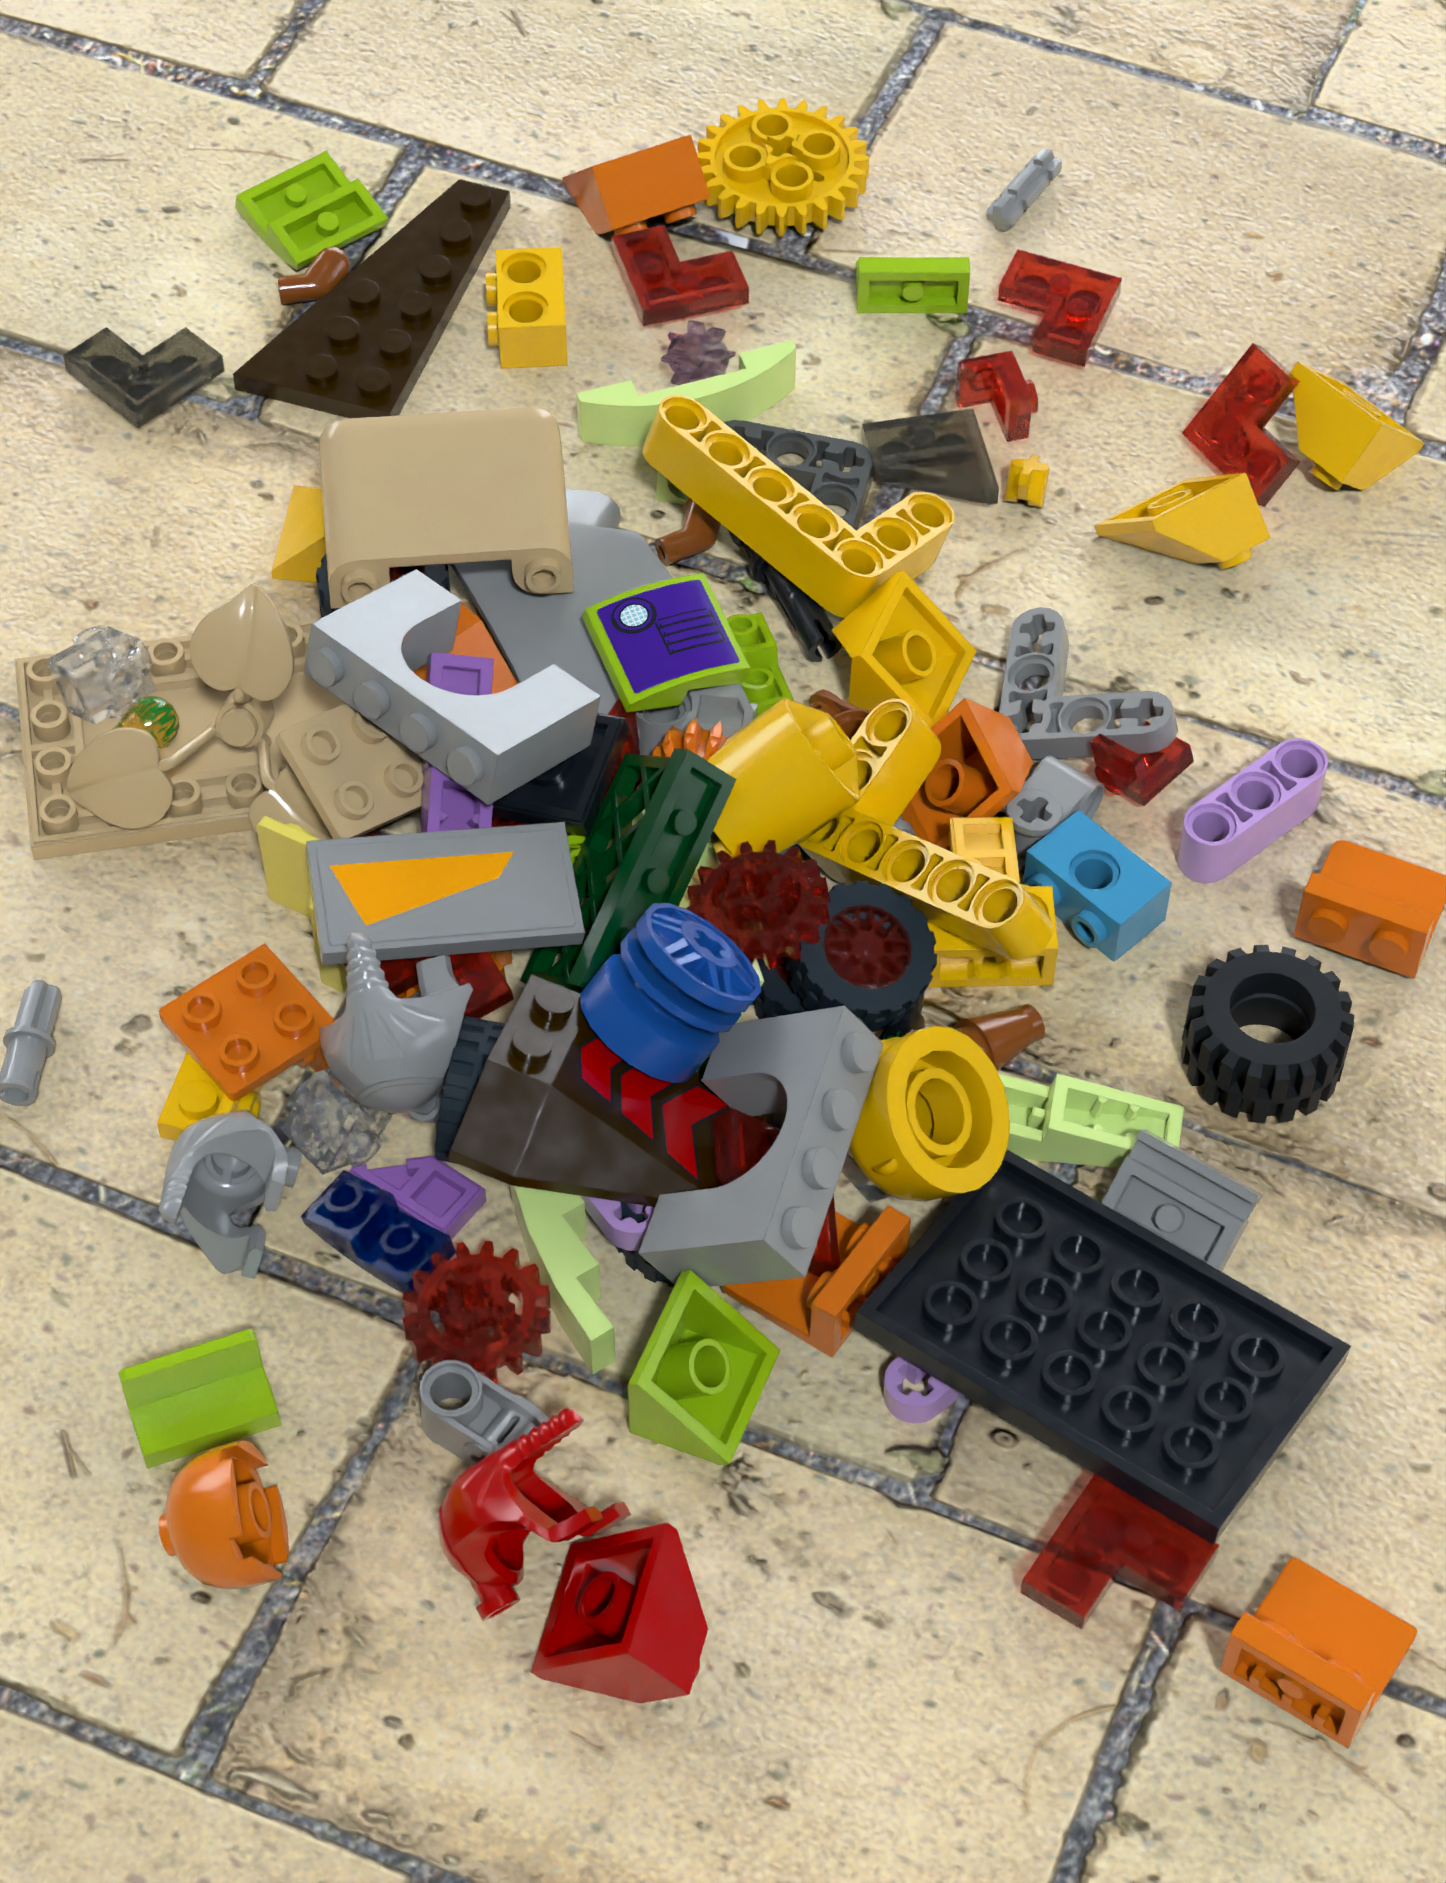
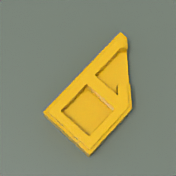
M949 818V845L951 852L1014 878L1020 883L1013 818Z

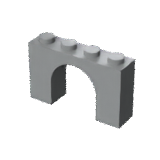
M417 569L311 623L304 674L487 805L591 745L601 696L555 664L505 691L489 695H464L442 690L422 680L413 672L427 664V657L431 652L447 653L453 650L462 602L461 599Z
M845 1006L735 1023L729 1032H719L720 1042L710 1055L701 1081L732 1110L744 1117L786 1112V1117L781 1131L769 1151L753 1168L738 1179L716 1188L659 1195L638 1254L674 1285L681 1271L689 1269L710 1287L806 1277L884 1045Z

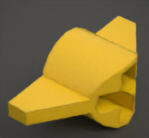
M1031 455L1029 460H1011L1003 500L1017 503V500L1023 499L1028 501V505L1043 507L1050 466L1039 462L1040 456Z

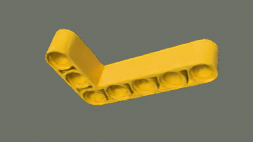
M671 395L665 397L660 402L643 446L644 458L655 470L825 610L842 618L847 617L894 573L904 570L913 580L928 570L935 563L955 519L952 507L944 499L932 493L916 492L907 496L858 530H855L702 404L683 395Z
M894 698L877 705L867 715L850 740L857 751L860 800L804 842L797 844L829 877L838 882L851 885L855 881H868V884L879 886L881 883L892 887L891 891L900 896L904 894L911 899V904L918 911L922 910L928 919L927 922L1012 960L1022 961L1036 956L1048 945L1052 936L1053 924L1048 914L1014 878L893 827L936 765L941 755V743L937 735L906 701Z

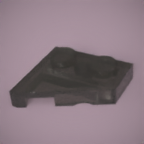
M973 408L862 424L861 441L869 450L873 464V481L987 505L998 504L999 486Z

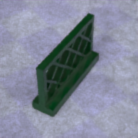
M674 748L671 757L625 754L598 811L590 835L586 837L573 865L579 904L589 894V900L580 909L584 930L590 925L591 930L583 938L582 944L535 948L520 981L527 984L532 974L580 994L613 954H621L620 943L633 928H636L637 921L653 903H670L679 906L737 779L688 749ZM641 775L642 785L633 792L634 787ZM645 809L643 817L633 826L632 820ZM615 836L616 842L606 850L609 841ZM618 867L616 876L606 884V877ZM562 951V958L553 965L557 954Z

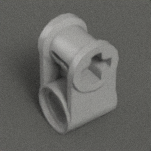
M1051 755L1046 756L1037 765L1030 778L1024 783L1020 793L1006 805V817L1013 818L1018 870L1024 871L1027 850L1077 810L1083 812L1090 819L1094 817L1104 795L1105 786L1101 782Z
M445 1360L434 1364L424 1373L420 1381L421 1425L425 1435L433 1443L442 1446L471 1466L513 1440L518 1439L521 1435L528 1434L532 1428L539 1427L542 1422L549 1420L547 1415L531 1401L509 1392L474 1370L469 1364L459 1360ZM448 1398H458L467 1403L462 1408L456 1410H445L437 1406L440 1401Z

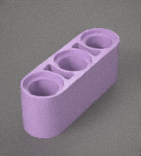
M1302 738L1288 739L1275 746L1191 806L1184 817L1177 854L1178 867L1182 873L1191 880L1201 883H1214L1222 880L1311 816L1318 808L1327 770L1328 759L1325 751L1311 740Z

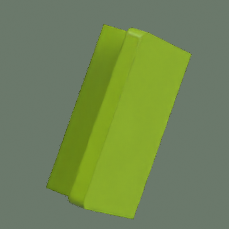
M858 257L856 261L857 313H967L970 258Z
M253 1329L230 1334L124 1368L118 1372L147 1469L281 1426L279 1412L263 1368L258 1341Z

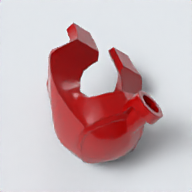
M572 1408L561 1410L558 1415H553L548 1421L542 1422L539 1427L532 1428L528 1434L521 1435L518 1439L513 1440L465 1470L454 1481L439 1508V1538L443 1552L451 1566L470 1581L481 1602L476 1607V1610L482 1621L497 1616L521 1600L514 1586L519 1585L524 1579L523 1544L531 1531L547 1541L557 1543L568 1541L577 1535L584 1537L600 1535L631 1515L625 1502L614 1503L601 1512L595 1506L588 1507L548 1482L533 1469L538 1458L551 1450L555 1444L560 1443L562 1438L567 1437L571 1431L577 1429L584 1422V1419Z

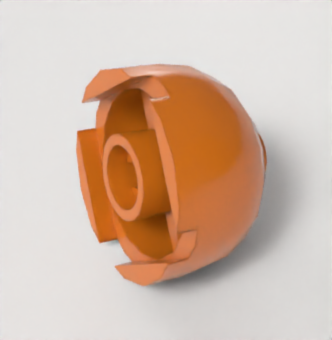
M240 1440L215 1447L195 1456L175 1476L167 1495L166 1514H162L159 1518V1535L167 1554L177 1556L183 1568L204 1585L221 1589H239L280 1580L283 1574L275 1570L274 1565L288 1561V1526L282 1498L277 1485L267 1488L263 1487L256 1469L268 1466L263 1454L251 1442Z

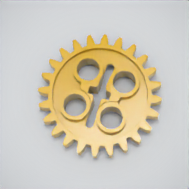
M780 98L777 108H769L767 103L761 99L758 100L757 110L753 112L743 105H738L737 118L722 113L720 115V127L708 125L706 127V138L698 140L697 156L711 197L705 200V205H718V217L720 219L735 214V227L741 228L749 221L755 222L756 234H761L768 225L775 226L778 236H784L787 226H795L797 231L804 235L807 231V223L813 222L822 229H826L827 215L843 220L845 218V206L857 208L859 194L866 193V183L869 176V156L866 155V141L858 140L857 127L845 128V116L839 115L827 119L826 106H822L814 112L807 111V100H802L796 108H788L786 99Z

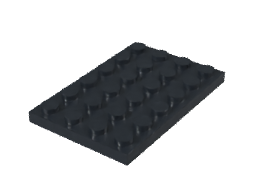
M1008 1149L1001 1166L990 1181L979 1189L957 1194L859 1307L856 1311L853 1329L1212 1545L1219 1539L1344 1365L1351 1345Z

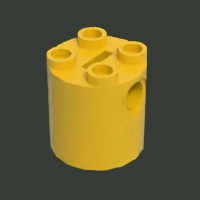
M784 697L728 738L722 748L707 760L737 779L713 830L720 839L713 847L725 866L736 876L745 869L752 874L759 875L777 854L794 844L804 842L860 800L857 751L845 732L830 714Z

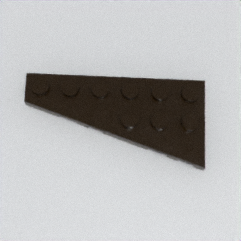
M459 179L233 373L235 390L349 419L400 415L511 208L510 191Z

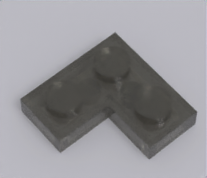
M107 327L63 355L66 372L138 429L225 371L222 354L187 327L144 355L140 354Z

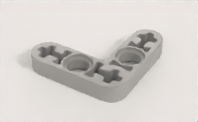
M1034 608L1022 613L1014 621L1010 632L999 713L1010 717L1032 760L1044 759L1049 755L1055 758L1152 753L1166 748L1174 741L1178 732V726L1172 702L1167 696L1159 692L1140 691L1063 696L1069 639L1063 618L1057 611L1051 608ZM1043 634L1040 646L1042 653H1036L1032 643L1037 642L1039 635ZM1044 675L1049 678L1044 686L1036 690L1029 691L1019 688L1020 684L1031 676ZM1026 712L1033 713L1036 723L1032 724L1029 732L1025 733L1028 720ZM1092 717L1103 720L1102 725L1093 732L1082 734L1072 731L1073 727L1083 719ZM1152 718L1150 725L1144 726L1146 719ZM1116 719H1119V723L1121 726L1119 729H1117L1115 723Z

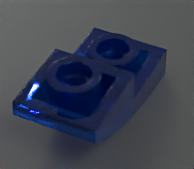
M343 1170L301 1215L304 1224L339 1253L377 1279L412 1299L419 1295L456 1253L450 1235L401 1212L392 1193L346 1170Z

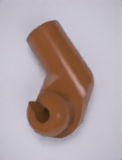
M328 247L317 254L304 274L277 277L281 304L315 301L322 298L348 275L350 261L347 254L337 247Z
M690 498L684 505L683 510H686L682 529L655 540L656 551L665 566L706 551L716 543L721 523Z

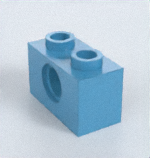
M1077 810L1027 850L1023 884L1052 886L1055 915L1073 929L1075 935L1083 944L1090 948H1097L1113 962L1118 960L1165 921L1172 882L1080 810Z

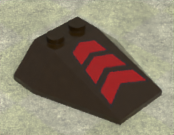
M531 974L487 1058L447 1160L512 1186L655 1207L661 1194L711 1189L738 1179L741 1176L764 1119L758 1115L744 1117L732 1110L701 1081L703 1076L697 1072L693 1074L688 1082L670 1083L653 1078L629 1065L608 1048L590 1027L581 1010L579 993Z

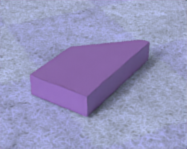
M435 1156L406 1159L407 1164L374 1169H367V1164L356 1165L347 1172L350 1186L443 1247L448 1245L486 1202V1191L483 1187L443 1161L437 1160Z

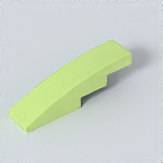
M1058 1073L1051 1087L999 1074L1009 1105L1010 1132L1007 1149L1023 1159L1101 1167H1121L1125 1157L1129 1156L1140 1129L1148 1130L1179 1147L1184 1112L1183 1106Z
M509 1185L513 1209L531 1266L557 1321L591 1373L595 1374L616 1361L614 1326L595 1303L601 1299L600 1267L598 1261L581 1241L587 1237L585 1202L579 1195Z

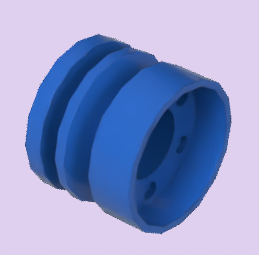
M653 903L637 921L636 928H633L620 943L621 954H613L580 993L581 1010L590 1027L606 1046L629 1065L653 1078L666 1082H688L719 1044V1032H729L741 1017V1012H745L760 994V980L746 955L713 924L688 909L670 903Z

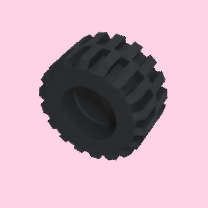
M1254 945L1253 953L1249 954L1238 948L1228 952L1226 962L1217 958L1207 965L1205 976L1199 975L1194 983L1182 1036V1064L1188 1065L1186 1076L1192 1086L1204 1085L1201 1097L1211 1105L1218 1101L1225 1104L1224 1113L1235 1118L1238 1117L1240 1112L1251 1114V1122L1265 1124L1267 1116H1276L1279 1123L1293 1121L1296 1110L1307 1116L1317 1110L1319 1100L1327 1102L1334 1093L1337 1082H1340L1354 1029V1015L1350 1014L1352 1001L1348 992L1339 991L1341 980L1333 971L1323 974L1320 971L1322 962L1310 955L1305 960L1295 957V949L1283 946L1281 953L1270 952L1268 945ZM1247 1025H1267L1285 1032L1293 1041L1267 1043L1252 1038L1240 1028Z

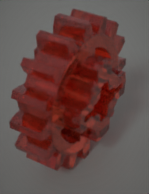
M768 840L763 851L753 852L752 846L746 841L741 843V855L732 858L723 850L716 853L719 863L718 868L713 869L700 866L697 871L701 885L688 886L687 894L690 906L686 909L707 920L729 937L746 955L751 964H753L754 959L763 958L766 966L769 969H774L777 964L776 955L785 952L789 957L797 960L801 958L798 943L805 941L817 944L820 941L817 925L829 924L830 921L827 905L830 902L826 877H820L818 862L815 859L802 862L799 847L794 845L782 855L777 852L775 840Z
M485 1241L480 1254L470 1255L469 1249L464 1242L457 1243V1258L450 1261L438 1252L432 1254L433 1273L429 1274L425 1271L415 1270L412 1274L414 1292L403 1293L402 1297L404 1315L406 1316L402 1318L406 1341H413L414 1356L417 1362L420 1363L433 1358L434 1365L445 1360H459L469 1364L478 1372H484L485 1377L496 1384L498 1383V1369L503 1366H507L510 1371L517 1375L522 1373V1353L539 1357L543 1352L540 1334L551 1333V1313L548 1310L551 1308L550 1291L548 1286L540 1285L539 1268L537 1265L532 1264L520 1269L519 1251L514 1248L505 1253L502 1258L494 1256L493 1242ZM511 1293L517 1297L522 1305L521 1316L515 1312V1304L509 1301ZM433 1310L439 1313L440 1322L445 1326L442 1334L436 1329L431 1320Z

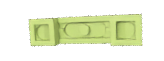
M793 340L741 352L739 353L738 371L642 395L637 394L631 380L577 393L578 434L583 442L613 446H644L660 402L665 397L671 395H683L694 399L723 422L730 420L748 421L770 409L795 388L796 346Z

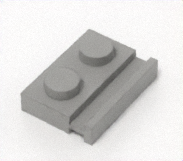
M1140 1129L1129 1156L1125 1157L1101 1203L1222 1272L1249 1222L1248 1219L1256 1204H1259L1263 1194L1154 1133Z

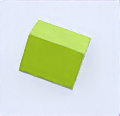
M691 1269L681 1271L628 1383L629 1433L720 1466L729 1465L781 1350Z

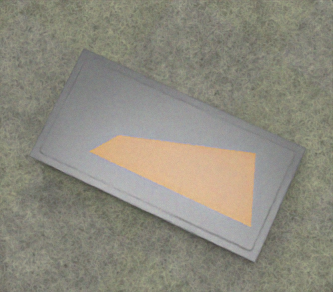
M565 822L307 841L306 859L321 965L348 963L346 959L348 953L346 944L348 936L352 932L365 933L372 941V949L377 952L376 959L379 961L583 943L585 931Z

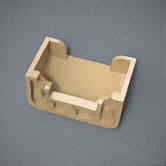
M525 407L350 418L333 422L321 433L319 457L331 609L342 608L389 584V568L511 560L514 581L521 589L534 594L574 592L562 444L558 422L551 413L541 408Z

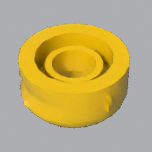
M932 1026L909 1032L903 1037L881 1040L884 1045L849 1146L855 1162L866 1177L879 1189L901 1200L927 1202L979 1189L992 1179L1001 1166L1008 1147L1010 1132L1009 1105L1003 1083L994 1064L984 1050L969 1036L949 1027Z

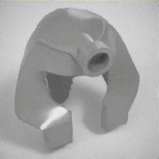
M352 932L348 936L346 944L348 950L346 955L348 962L346 966L348 973L346 977V1010L334 1023L320 1027V1045L326 1062L340 1084L364 1107L393 1114L409 1112L414 1119L423 1123L437 1122L444 1092L443 1081L447 1075L453 1048L456 1047L468 1000L474 989L470 983L459 985L453 975L450 957L444 954L416 964L421 997L397 998L388 989L389 984L384 979L385 973L380 968L381 962L376 959L377 952L372 949V941L365 933Z
M248 1110L213 1115L195 1122L180 1134L171 1148L165 1171L159 1207L160 1214L172 1224H176L177 1217L180 1214L184 1224L204 1255L219 1272L225 1274L242 1270L241 1276L255 1279L264 1250L266 1232L259 1224L252 1227H238L233 1224L229 1216L258 1206L263 1202L266 1211H276L284 1186L291 1188L294 1186L303 1149L293 1146L285 1147L270 1126L254 1117Z

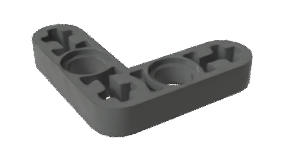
M730 420L724 422L759 452L766 450V457L824 505L838 504L845 507L849 512L840 518L857 530L872 485L873 456L869 449L853 441L749 421ZM785 453H797L806 458V460L801 464L793 466L780 463L777 457ZM817 461H822V468H816ZM845 467H851L850 472H843Z

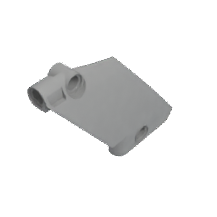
M566 488L574 592L534 594L521 589L514 581L511 560L450 564L491 631L518 684L555 664L601 696L597 713L626 719L630 728L628 735L635 738L636 755L651 756L654 747L658 746L659 742H663L665 733L670 730L672 725L686 731L687 725L694 718H696L704 730H711L715 724L721 721L722 735L731 737L757 717V704L749 702L740 683L688 690L682 704L679 706L634 712L625 711L582 615L586 608L605 599L673 577L638 531L618 529L621 519L620 509L615 501L605 494Z

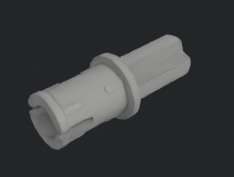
M43 980L33 981L24 990L14 1027L6 1030L3 1038L4 1046L7 1050L0 1071V1100L15 1106H28L35 1102L45 1060L53 1055L56 1047L55 1041L51 1036L62 1000V994L57 986L48 985Z

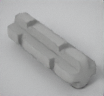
M1042 149L1037 155H1034L1026 164V168L1021 170L1002 191L1000 198L995 199L988 207L987 220L993 222L997 230L1006 231L1010 226L1014 225L1023 215V211L1027 210L1047 188L1049 181L1054 180L1060 173L1062 162L1054 157L1052 150Z

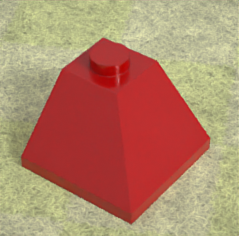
M666 1522L571 1544L531 1673L543 1680L639 1704L690 1695L692 1684L699 1672L700 1656L708 1632V1626L678 1530Z

